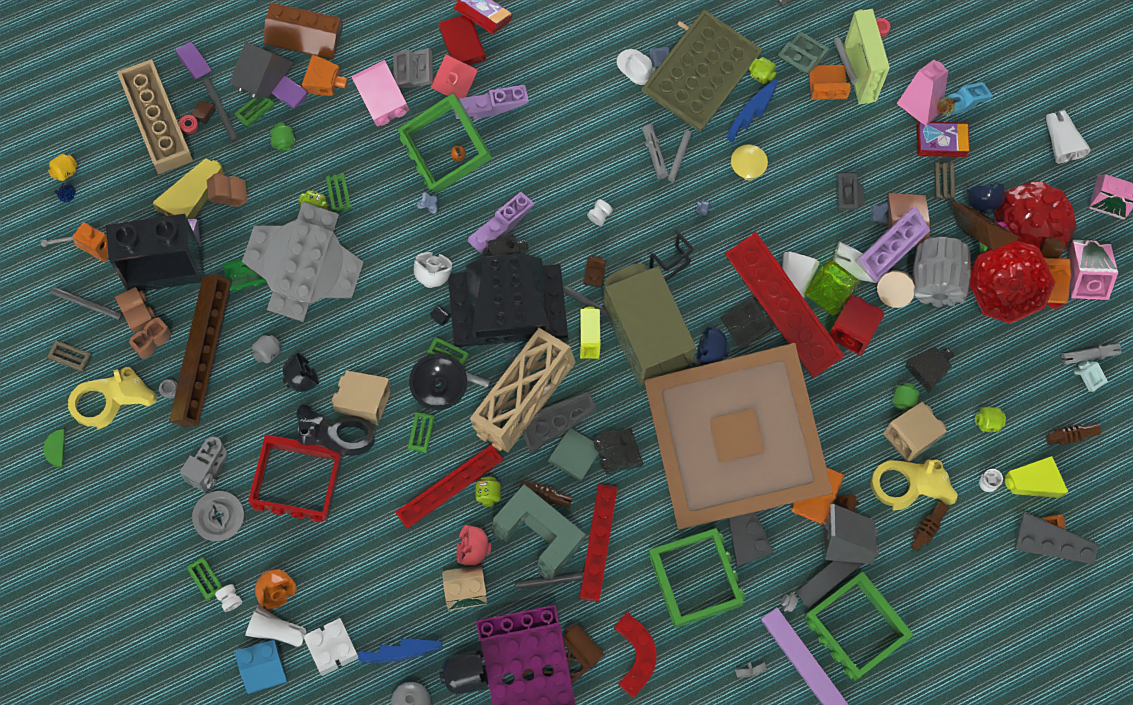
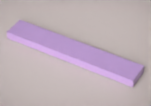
M776 608L761 618L764 626L821 704L848 705L780 610Z

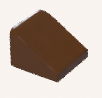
M199 101L191 115L197 121L206 125L216 110L214 105Z

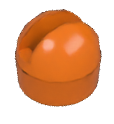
M460 145L454 146L451 150L452 159L457 162L464 160L466 156L465 149ZM456 150H459V151H460V154H461L460 156H458Z

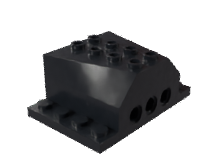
M523 253L483 257L466 265L467 272L450 274L448 283L454 346L467 347L529 341L538 328L555 338H568L561 264L543 266L541 258Z

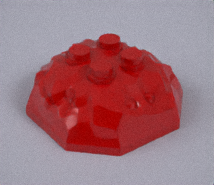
M1031 182L1006 191L1004 203L994 213L996 221L1005 222L1009 230L1018 236V241L1039 247L1040 250L1041 245L1047 238H1055L1060 242H1064L1065 247L1063 250H1066L1077 228L1073 207L1065 193L1060 189L1049 186L1045 182Z
M1018 240L993 251L989 250L978 255L970 280V286L982 313L985 316L1008 324L1046 308L1056 283L1040 248Z

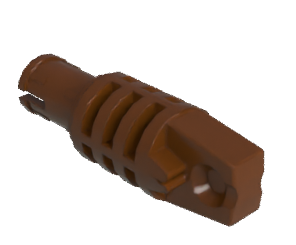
M1099 423L1086 426L1077 424L1058 428L1053 433L1047 435L1046 441L1048 445L1059 444L1060 446L1081 442L1086 437L1100 435L1101 427Z
M521 481L519 489L525 484L549 505L554 503L570 509L573 500L572 496L558 493L555 488L539 483Z
M938 502L931 515L924 518L913 534V537L916 538L911 547L913 550L918 552L923 544L928 546L941 527L940 521L949 510L947 505Z

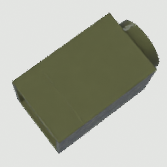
M638 263L624 267L610 275L604 282L603 307L639 387L645 385L644 380L675 373L692 366L696 345L659 266L648 270L645 264Z

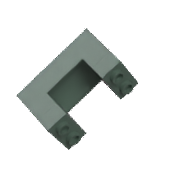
M524 484L493 518L491 531L496 539L507 543L525 523L550 544L539 557L537 569L542 577L553 580L582 547L586 534Z

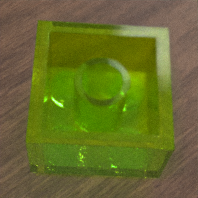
M830 259L821 267L804 294L834 317L843 309L861 281Z

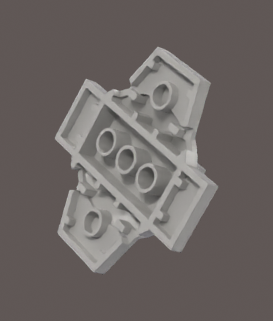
M303 202L297 220L284 226L253 227L242 263L266 279L272 291L267 311L304 322L309 304L315 303L321 298L352 299L363 261L339 244L334 234L339 214Z

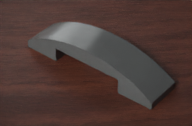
M833 561L795 594L809 609L864 563Z

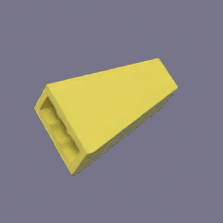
M205 158L153 202L156 211L165 216L185 214L188 220L194 219L208 199L207 179L215 173H222L224 175L222 165L215 160L210 161Z

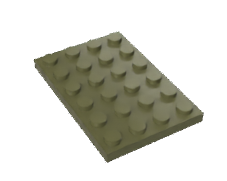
M703 10L642 87L641 91L701 132L763 50L715 16Z

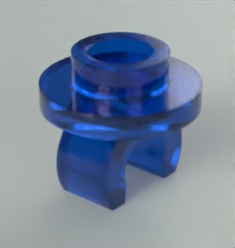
M62 183L59 190L54 192L62 202H70L75 197L76 190L72 185Z

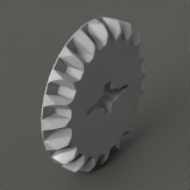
M225 491L210 492L200 498L193 509L192 522L194 528L204 539L218 542L228 540L241 529V525L244 522L243 506L231 493ZM214 507H216V510L220 514H224V516L221 517L222 526L217 519L213 520V518L216 517V511Z

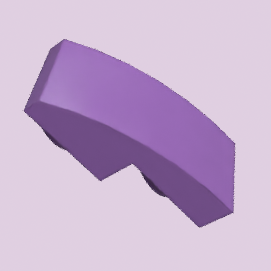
M191 42L174 50L194 80L211 72L210 67Z

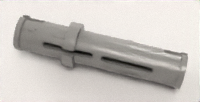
M645 125L642 127L646 140L645 146L649 149L657 179L666 178L669 174L660 151V141L656 138L653 125Z
M1119 343L1062 353L1061 358H1064L1062 363L1067 365L1093 359L1103 360L1105 357L1121 355V350H1118L1121 347Z

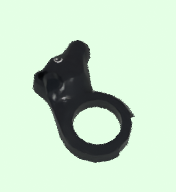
M302 405L297 410L298 442L302 445H319L348 456L361 455L368 452L374 446V428L369 421L361 417H344L331 424L323 415L314 412L310 406ZM356 427L363 430L367 437L358 443H348L341 440L337 434L344 428Z

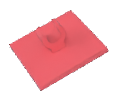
M445 55L431 88L447 96L454 93L458 98H465L478 70L451 56Z

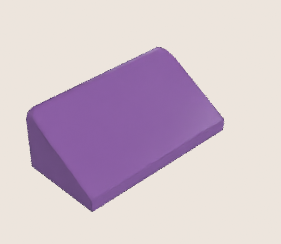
M284 76L272 91V94L294 109L305 102L307 91L287 76Z

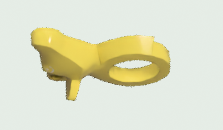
M124 367L120 371L118 369L113 370V377L79 384L69 396L68 409L71 416L78 423L88 427L96 426L99 430L113 421L121 405L143 404L150 406L157 401V394L145 385L131 367ZM89 391L101 392L106 398L104 410L95 417H84L77 410L79 399Z
M937 459L927 460L924 464L889 460L879 465L871 476L870 488L873 490L876 498L883 504L893 506L892 511L909 507L921 494L939 499L946 505L954 504L957 500L958 494L951 485L949 475L943 468L942 462ZM888 470L900 471L908 480V492L901 497L894 498L888 496L880 487L882 473Z

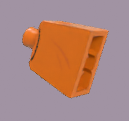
M312 55L302 83V88L307 91V94L333 96L336 87L346 89L348 78L340 76L339 66L316 55Z
M83 222L73 235L75 246L105 263L109 258L107 236Z

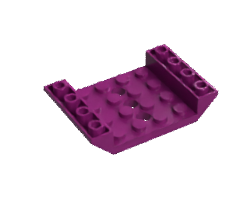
M556 605L476 621L493 705H576ZM547 665L554 667V674L550 677H546L543 674V669ZM527 669L534 671V678L530 681H526L523 678V673ZM508 673L513 674L515 678L514 682L510 685H506L503 681L504 676Z

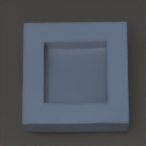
M669 47L649 50L652 68L660 66L669 54Z

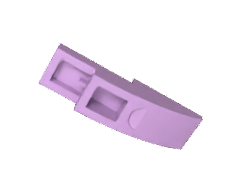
M525 85L489 90V94L459 98L469 117H473V119L504 113L529 102Z
M522 192L518 193L496 211L492 219L468 238V242L480 253L484 252L491 245H496L522 220L534 206V203Z

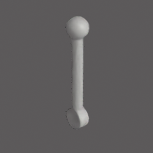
M73 236L49 241L42 240L41 246L46 247L48 244L73 240Z

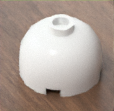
M432 252L421 253L416 256L414 261V275L416 279L428 288L441 286L450 277L452 262L441 254L436 257L432 256Z

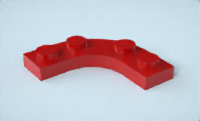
M627 612L615 625L614 629L634 647L636 659L632 669L618 686L634 699L651 678L657 656L655 643L650 633Z

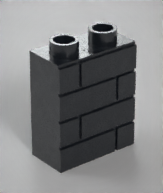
M185 214L106 225L109 261L127 291L134 287L139 292L141 290L147 291L202 282L204 275L201 248Z

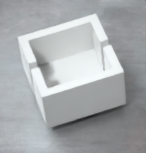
M340 618L324 625L325 630L323 631L318 628L303 635L322 676L339 668L335 662L337 660L344 666L358 659L356 650Z

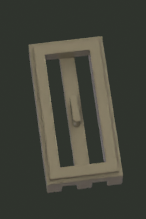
M935 162V199L954 200V163L948 165L947 163L939 164ZM939 169H942L943 195H940ZM947 169H949L950 195L947 193Z
M56 340L47 356L49 360L83 373L85 366L89 363L88 360L92 357L91 353ZM57 347L84 356V358L81 359L76 356L57 350ZM54 353L65 358L71 359L73 361H76L78 363H81V365L54 356Z

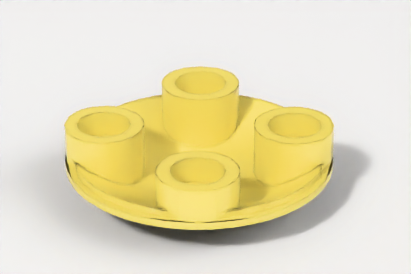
M743 145L733 152L730 163L736 174L749 181L761 176L765 172L768 159L761 148L755 145Z

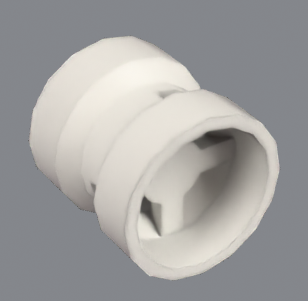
M597 200L594 204V209H591L587 216L593 223L602 226L606 216H609L613 209L605 201Z
M988 469L981 476L979 485L985 492H994L1002 484L1003 476L997 469Z
M233 584L227 585L215 593L217 599L222 602L224 612H229L242 604L241 598L235 594L236 589Z

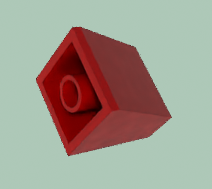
M851 295L829 335L835 343L862 356L885 313L879 307L865 303V300L861 297Z

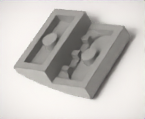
M427 48L412 52L408 49L393 53L394 80L399 88L433 84L432 50Z

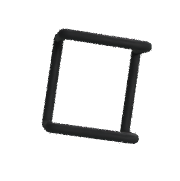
M680 233L677 234L675 247L682 256L667 267L656 254L652 253L650 257L649 267L651 269L655 268L653 266L655 259L665 271L670 270L684 258L687 260L665 277V281H668L691 263L688 255L693 252L694 248ZM680 239L690 249L686 253L679 246Z

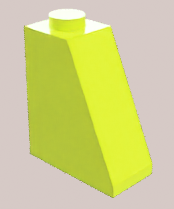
M585 307L580 309V358L599 359L600 309Z
M1052 456L1011 470L1005 475V484L1008 489H1011L1012 494L1061 498L1068 493Z

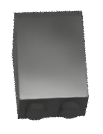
M245 42L229 83L235 85V90L242 93L248 91V95L253 98L259 99V97L267 99L294 62Z
M830 504L824 528L825 560L873 564L874 558L879 555V545H876L878 529H875V520L835 504Z

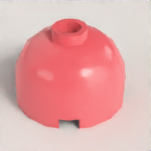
M464 525L459 535L462 538L461 545L457 544V561L463 565H477L485 559L487 554H490L491 543L488 542V537L481 528Z

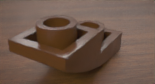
M1047 238L1041 245L1043 257L1060 258L1065 243L1055 238Z

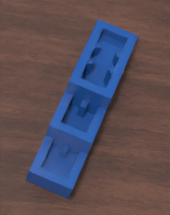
M774 79L747 103L728 131L727 140L734 142L740 128L748 130L754 116L762 118L776 90L778 80Z
M401 638L400 646L380 645L379 653L359 651L358 660L360 663H385L421 657L441 650L442 641Z

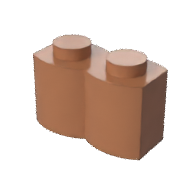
M215 173L207 179L210 202L233 207H241L248 202L245 180L239 179L236 176L227 177L222 173Z
M134 287L115 296L133 333L145 328L148 322L155 317L151 307L146 308L144 304L147 300L142 290L138 292L137 288Z
M158 317L148 322L144 330L134 334L129 344L141 359H145L151 356L158 346L165 344L172 334L165 323Z

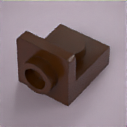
M598 256L587 258L583 285L602 288L606 260Z

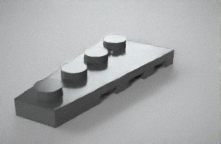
M590 391L541 409L535 414V418L526 430L524 429L522 432L530 455L597 411Z
M1023 511L1014 547L1015 550L1094 564L1099 546L1091 540L1075 533H1070L1064 528L1052 525L1044 519L1037 518Z
M756 512L728 518L737 568L773 554V549Z

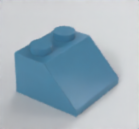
M275 640L234 651L247 694L287 682L278 644Z

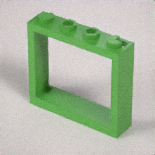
M454 93L398 128L401 134L399 136L400 141L404 146L407 145L409 157L416 161L417 165L415 167L418 173L426 179L424 184L428 187L429 191L433 190L437 194L493 158L460 99ZM454 109L479 155L436 181L411 135L449 110Z
M717 528L650 549L648 552L674 629L741 607L744 603V592L742 588H738L736 582L738 581L735 569H731V556L728 551L725 552L723 544H725L722 533H718ZM712 538L734 600L681 617L660 554Z
M863 571L804 617L808 628L811 631L815 630L819 636V642L824 647L827 646L832 652L830 653L831 657L835 662L841 663L845 668L843 669L845 675H848L854 681H857L914 636ZM856 584L900 637V639L860 670L816 616Z

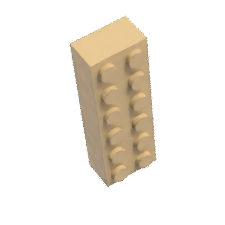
M150 59L118 71L117 74L157 173L161 174L193 162L153 60Z

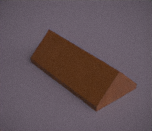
M955 200L952 201L956 225L992 251L1017 240V235L982 212Z

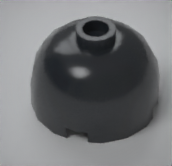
M301 353L291 356L283 366L284 378L282 380L287 388L291 387L295 391L306 392L319 384V378L315 369H310L307 365L310 363L308 359Z

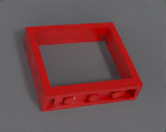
M265 434L248 503L256 511L263 512L266 509L271 510L276 515L287 513L297 519L308 517L311 518V521L321 523L322 520L328 521L343 454L319 445H302L298 440ZM271 448L334 460L322 512L259 500Z

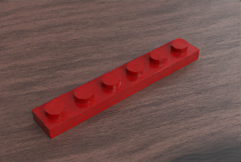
M491 444L395 512L404 526L409 529L502 463V457Z
M598 484L579 599L599 602L618 487Z

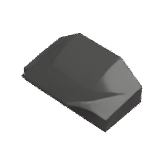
M838 173L836 186L838 210H857L859 207L865 206L864 187L857 181V174Z

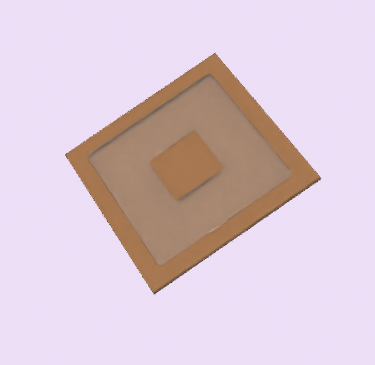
M795 343L644 380L678 530L833 494Z

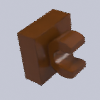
M852 494L838 496L837 506L855 512V506L860 505V503L856 501L857 496Z

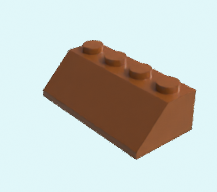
M270 3L265 19L263 44L333 60L343 30L342 21L338 17Z

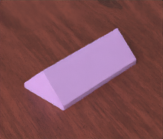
M913 207L855 262L874 282H877L931 230L918 209Z

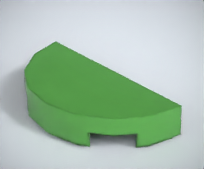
M65 429L56 430L50 434L45 440L43 447L44 456L48 462L58 468H63Z

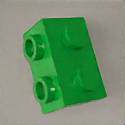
M243 258L223 263L226 279L231 281L229 291H239L247 286H260L266 282V279L243 264Z

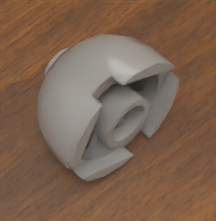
M405 682L399 685L393 692L391 705H431V696L422 684Z

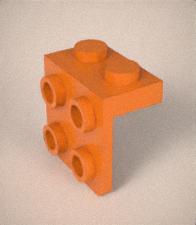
M818 65L809 73L811 100L848 98L851 87L850 83H846L844 65Z
M1044 257L1056 282L1048 303H1067L1072 273L1071 261L1062 257L1057 259Z

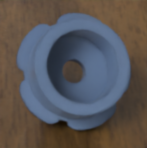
M705 199L697 203L696 213H699V217L708 215L710 202L705 201Z

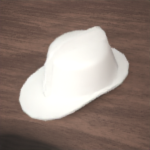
M624 50L617 57L618 68L635 84L645 85L655 72L650 58L638 50Z

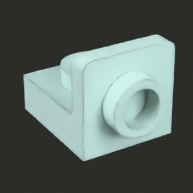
M1086 360L1081 362L1078 368L1074 370L1076 375H1081L1085 385L1091 392H1094L1108 382L1098 362Z

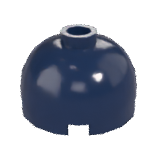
M992 184L973 187L971 190L967 189L969 203L975 210L983 211V214L994 213V209L999 208L1004 203V184H998L997 188H993Z
M707 326L702 333L705 334L703 340L700 339L696 355L697 363L703 365L722 361L723 357H727L730 351L725 334L719 329Z

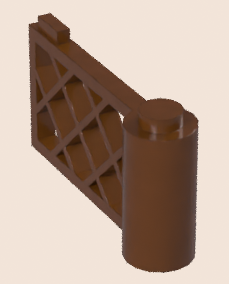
M579 624L569 626L564 631L566 635L563 637L564 645L569 650L567 658L569 671L570 661L580 662L584 667L579 673H570V676H574L571 679L572 684L605 656ZM553 667V672H552V671H543V674H552V675H553V674H554V667ZM531 669L525 670L523 673V678H525L529 673H534V671Z

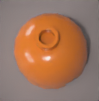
M276 569L266 571L259 577L255 584V595L261 607L265 606L267 609H275L287 603L288 601L285 599L290 594L293 597L297 588L293 579L286 572Z

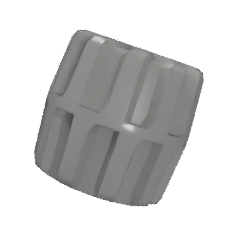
M936 237L926 239L918 245L913 267L915 298L924 304L932 303L935 307H941L943 304L951 307L955 306V302L963 303L966 300L971 280L970 249L967 244L956 238Z

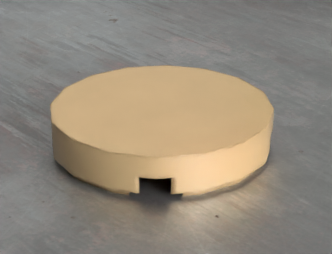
M892 270L886 272L880 278L877 285V293L880 300L894 308L906 306L914 297V280L904 271Z

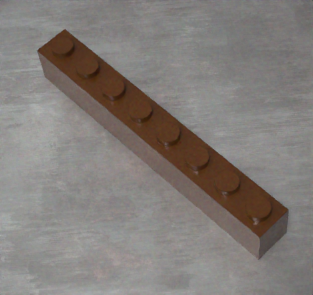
M217 274L202 277L169 422L185 428L199 425L231 281Z

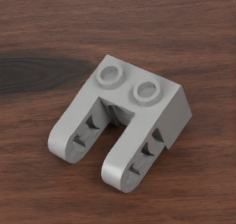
M217 437L207 438L196 456H189L179 472L188 484L205 493L215 486L216 477L228 457V453L220 439Z

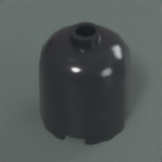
M478 649L454 655L445 660L443 672H440V680L442 684H446L447 689L451 693L465 694L489 689L486 666H482L481 658L484 657L482 650Z

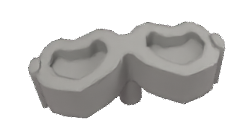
M765 661L752 668L750 662L747 663L748 669H735L737 678H744L760 674L767 670Z

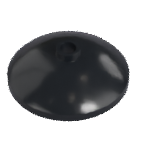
M432 354L422 358L415 364L410 373L409 387L414 399L423 407L431 410H445L453 407L463 398L467 389V375L464 367L455 358L445 354ZM436 384H442L443 386L439 389L435 387Z

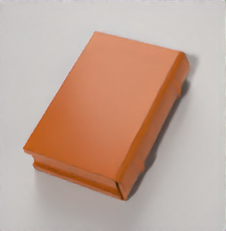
M827 468L833 494L795 502L791 512L825 525L830 504L835 502L839 489L842 487L844 475Z

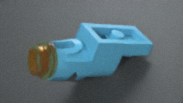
M983 82L966 85L956 93L941 98L937 103V110L946 116L955 115L973 109L980 102L989 101L993 95Z

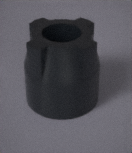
M439 305L430 314L431 318L440 326H444L451 318V314Z

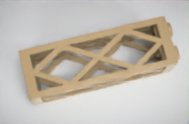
M538 328L471 416L470 420L473 424V429L477 432L476 435L483 441L488 440L492 442V446L497 450L501 451L503 449L508 453L523 434V430H526L535 418V414L541 410L576 363L571 347ZM546 353V360L537 363L542 355ZM529 357V360L525 366V359ZM546 366V369L531 375V372ZM540 378L530 391V382ZM523 385H525L524 395L522 396ZM517 390V398L507 402ZM500 396V397H499V400H498V402H497V404H496V406H495L496 397ZM516 405L515 409L502 414L503 410ZM521 415H522V422L518 423V421H519V419H520V417H521ZM510 418L505 426L500 428L501 421Z

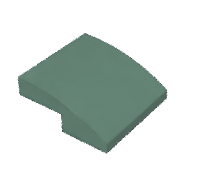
M800 31L791 43L788 42L778 54V57L802 72L809 74L829 54L830 49Z
M570 428L550 456L548 462L577 480L582 481L602 452L603 447Z

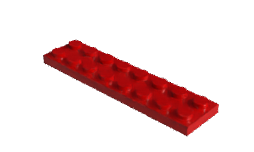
M757 232L725 253L727 259L788 344L795 343L799 360L812 378L844 357L842 351Z

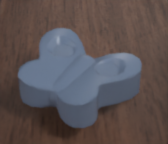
M424 192L422 199L417 202L416 206L419 209L427 207L432 214H435L438 211L437 201L439 197L437 195L431 196L429 192Z
M883 203L879 206H871L872 215L870 220L872 222L877 221L880 225L888 224L885 213L889 209V205Z

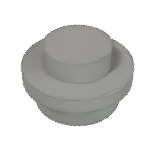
M172 379L164 380L159 386V392L164 398L175 397L178 384Z
M792 592L788 595L785 594L780 603L782 610L792 612L797 605L798 598Z

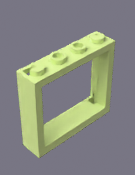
M860 9L854 12L843 45L858 79V82L853 85L859 105L877 101L890 69L873 9Z

